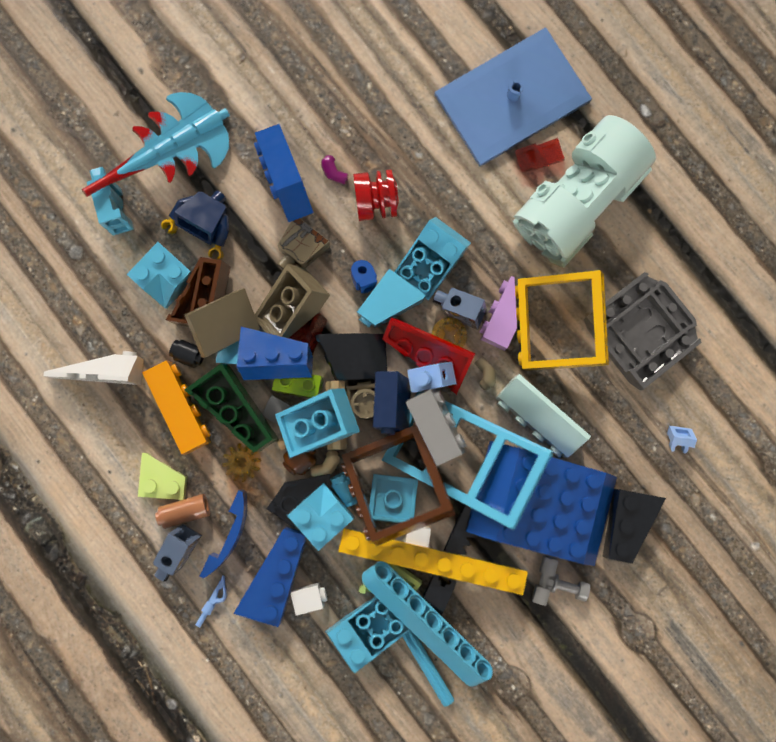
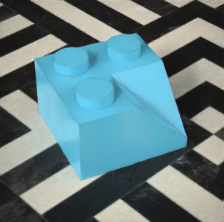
M157 242L126 275L167 309L185 290L188 284L187 280L192 272Z
M325 483L287 515L318 551L355 518Z

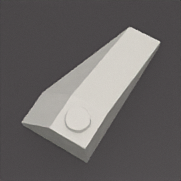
M123 351L122 355L114 354L45 371L43 376L55 379L141 385L144 359L136 356V352Z

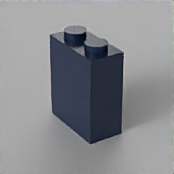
M398 371L375 373L373 428L380 430L381 434L388 436L409 428L410 410L406 404V401L410 400L411 395L409 378Z

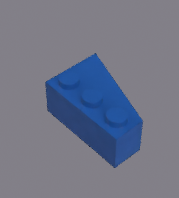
M241 327L237 369L243 380L312 377L313 355L308 343Z

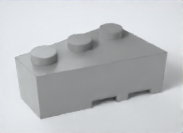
M439 388L430 389L406 401L436 466L466 452L465 440L461 434H458L455 420L448 411Z

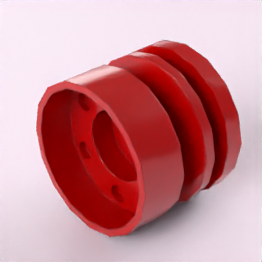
M391 169L386 170V180L382 181L380 171L376 172L375 182H371L368 172L353 174L359 221L374 220V209H379L381 217L386 218L385 208L388 207L390 208L391 217H397V207L399 204L398 190Z

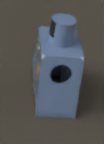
M451 288L449 294L438 290L433 299V303L443 306L442 309L446 316L478 330L487 311L484 299L455 288Z
M184 524L168 533L153 561V564L158 567L155 577L161 581H167L170 575L173 576L186 563L202 535Z

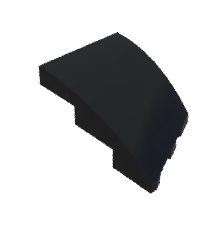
M343 333L316 335L317 342H321L326 353L324 357L331 367L335 381L375 379L376 372L387 371L386 342L382 339L384 334Z

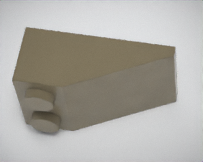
M287 264L255 313V317L266 333L289 338L319 313L330 294L306 268Z

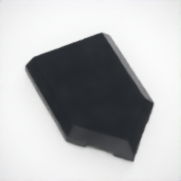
M330 474L285 482L266 509L285 521L292 528L297 527L287 515L323 483L333 492Z

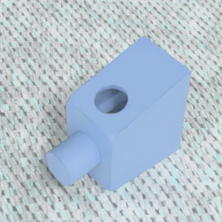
M452 362L407 370L412 393L457 384ZM442 370L445 373V379L443 378Z

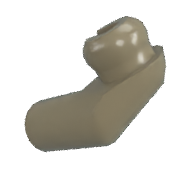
M481 356L474 364L483 372V379L479 383L480 387L484 390H489L496 383V371Z

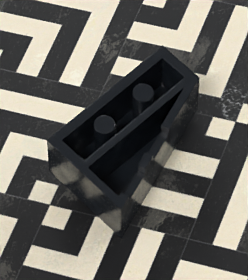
M614 489L603 557L633 564L666 498Z

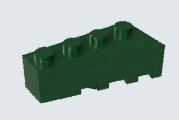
M219 364L184 389L201 406L211 412L221 424H224L231 430L232 434L253 453L262 451L279 439L229 364Z

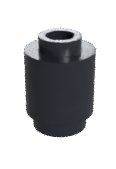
M175 340L170 347L169 356L174 361L195 368L197 365L200 366L204 360L200 355L197 345L185 340Z

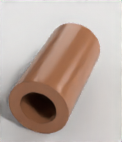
M201 494L158 507L155 518L159 526L162 525L164 529L210 516V507L205 494Z

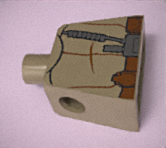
M301 218L291 221L278 244L279 250L285 255L277 265L283 270L287 264L294 265L295 263L302 268H307L330 247L329 240Z

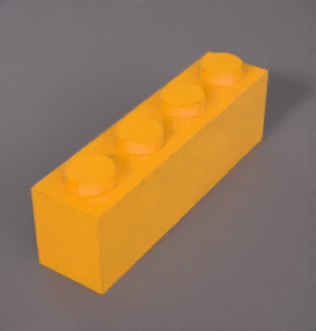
M166 360L142 372L181 454H189L211 443L209 439L211 436L210 430L206 424L202 425L199 419L201 412L198 406L192 404L189 398L191 395L184 390L188 386L186 383L182 384L179 377L182 374L177 364Z

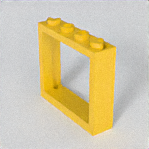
M601 270L518 279V286H515V296L519 299L516 317L517 321H520V330H517L518 343H521L518 362L520 366L522 365V369L530 371L609 365L604 274ZM592 280L596 357L531 361L528 287Z

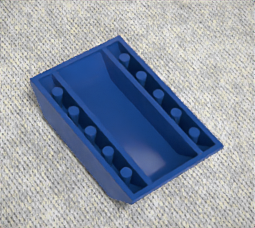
M489 441L485 459L494 443L493 441ZM504 444L476 499L508 516L538 455L522 448ZM551 457L515 530L472 508L466 532L572 562L595 566L617 477Z

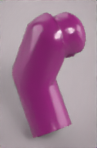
M326 155L321 161V167L325 176L330 180L346 184L348 174L338 171L334 162L335 158L331 155Z

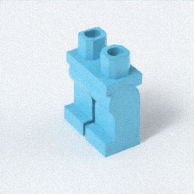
M103 167L90 170L92 180L87 182V186L106 175ZM116 183L110 184L92 194L99 224L113 236L134 230L132 221L123 213L124 203L120 197L123 193Z

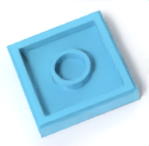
M373 474L369 505L373 520L401 523L413 518L418 479Z

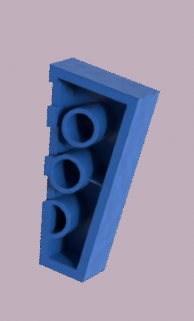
M280 124L255 132L258 142H255L254 146L258 156H260L259 159L263 170L268 169L264 171L268 184L273 183V185L269 186L274 200L279 198L288 222L314 213Z
M290 527L283 529L233 614L275 627L280 626L307 540L300 530Z

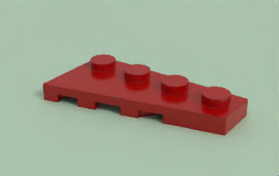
M393 317L390 319L382 338L405 357L408 356L415 361L419 367L452 362L457 384L449 385L448 387L456 395L475 353ZM442 370L443 378L445 379V373Z

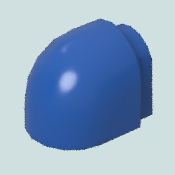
M365 260L354 262L351 267V278L356 290H360L362 294L372 291L377 284V275L373 266Z

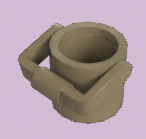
M371 381L357 382V384L347 387V397L352 411L362 420H370L374 417L375 392L372 391V388H375V383H371ZM350 390H358L351 398Z

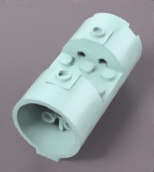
M605 116L575 147L572 152L574 165L566 170L565 175L557 183L544 181V183L537 187L524 206L514 215L513 224L520 235L530 245L534 244L539 250L543 251L541 254L553 264L564 268L593 236L592 231L595 229V220L613 200L624 202L652 171L651 166L656 160V154L651 143L640 130L620 117Z

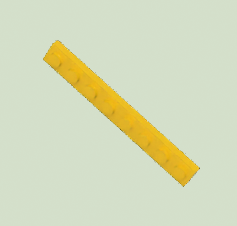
M347 528L343 529L338 551L519 595L524 593L528 574L526 570L394 539L376 546L371 540L367 541L364 532Z

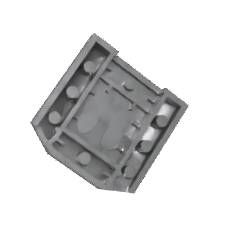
M646 272L606 301L609 358L628 382L640 391L702 343L701 339L697 337L695 317L666 282L662 280L657 281L649 277V274ZM592 312L584 318L587 330L595 339L594 315Z

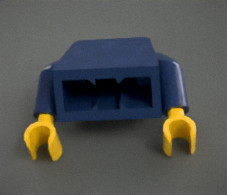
M215 191L211 197L203 192H197L194 196L191 195L179 199L169 214L170 219L163 220L161 227L165 230L171 224V228L168 230V233L171 235L175 234L178 227L210 246L214 243L215 247L208 251V256L212 258L213 252L217 250L219 252L217 259L221 260L223 258L221 247L225 245L229 233V217L226 215L227 207L223 204L226 197L220 191Z

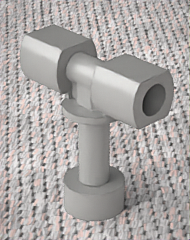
M543 555L539 569L542 575L539 585L535 584L531 598L532 602L546 606L550 592L554 593L556 589L573 593L577 600L586 602L590 593V584L579 581L578 585L559 580V575L555 574L559 561Z

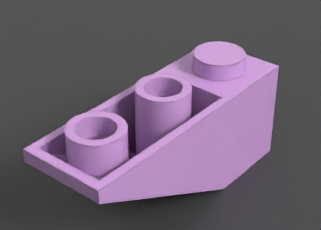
M513 276L510 277L508 282L503 281L498 291L502 295L499 301L494 300L489 310L492 316L489 322L484 321L479 331L483 334L480 340L503 351L508 348L517 329L515 277Z

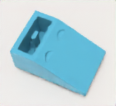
M434 217L428 221L395 270V273L426 295L425 299L429 301L468 249L471 242L437 217Z
M375 596L327 629L325 633L355 674L408 633L410 629Z

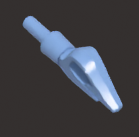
M224 575L209 600L203 606L202 614L195 624L197 627H201L207 615H211L215 604L225 601L227 593ZM223 588V597L218 598V592Z

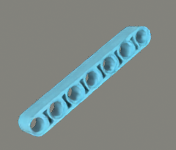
M379 561L363 572L362 581L366 588L465 684L474 687L491 679L493 670L490 663L386 562Z

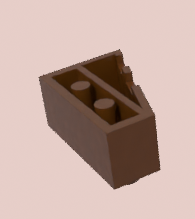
M200 257L187 280L188 284L182 295L178 296L177 304L172 313L168 314L166 321L175 325L189 327L185 314L225 296L231 266L219 259Z

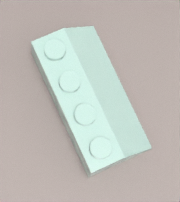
M520 374L512 378L496 397L499 401L497 405L507 413L510 410L516 416L515 421L522 427L528 426L534 431L532 433L533 437L541 443L545 441L550 445L549 450L553 451V454L558 458L561 456L568 458L591 437Z

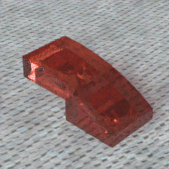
M558 138L539 145L534 143L515 150L521 172L565 161Z

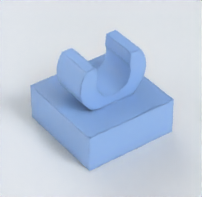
M669 426L667 435L670 439L669 447L671 452L675 451L677 445L681 446L682 452L685 454L688 452L689 447L695 448L697 439L692 429Z

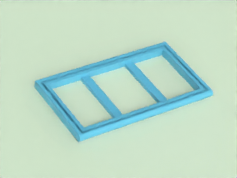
M419 391V392H417L416 395H415V397L418 396V395H420V394H422V393H424V392H426V391ZM445 401L448 411L455 420L456 428L460 420L463 419L497 436L468 494L444 483L448 495L515 530L552 457L553 451ZM411 413L409 427H411L415 422ZM506 440L538 455L508 516L476 499ZM403 443L387 449L382 461L433 487L426 467L424 471H421L396 458Z

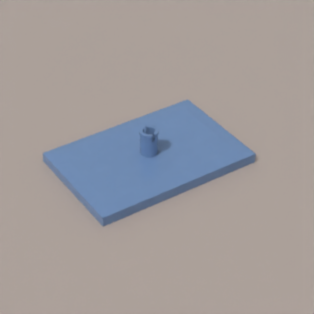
M546 27L434 93L479 167L592 100Z

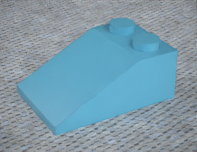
M345 388L330 389L275 414L290 458L360 432Z

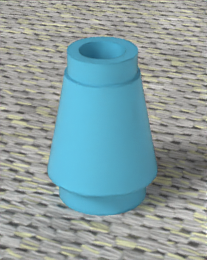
M344 472L330 479L332 482L331 487L346 507L357 503L356 497H352L348 487L351 484L349 476L346 477Z

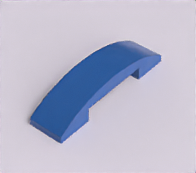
M238 490L229 512L237 515L220 554L213 552L208 556L199 577L205 578L217 570L235 549L243 532L248 505L247 492L245 490Z

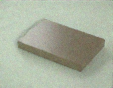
M240 288L185 314L202 358H206L239 341L241 327L260 330L245 288Z

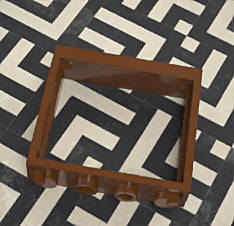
M417 425L342 455L344 463L341 464L345 476L350 478L351 484L348 485L353 498L356 497L359 504L356 506V511L359 518L364 519L366 525L363 528L367 541L371 540L376 546L456 515L438 467ZM415 438L441 507L377 532L354 463Z

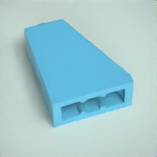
M389 269L357 311V315L360 317L358 320L368 328L370 326L377 328L390 321L392 317L395 318L421 304L425 300L426 295Z

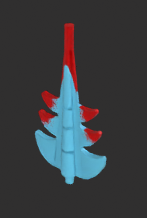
M179 92L168 95L166 100L178 110L181 120L177 121L173 116L164 112H149L148 117L158 125L161 134L157 136L155 132L148 128L133 126L132 131L142 140L144 147L104 177L83 188L82 192L88 197L110 184L155 165L161 168L167 182L171 183L175 175L174 157L179 158L184 163L188 176H192L198 163V152L196 149L198 147L207 153L212 168L218 167L225 159L229 149V136L223 125V120L229 117V112L225 108L217 112L206 100L192 93Z

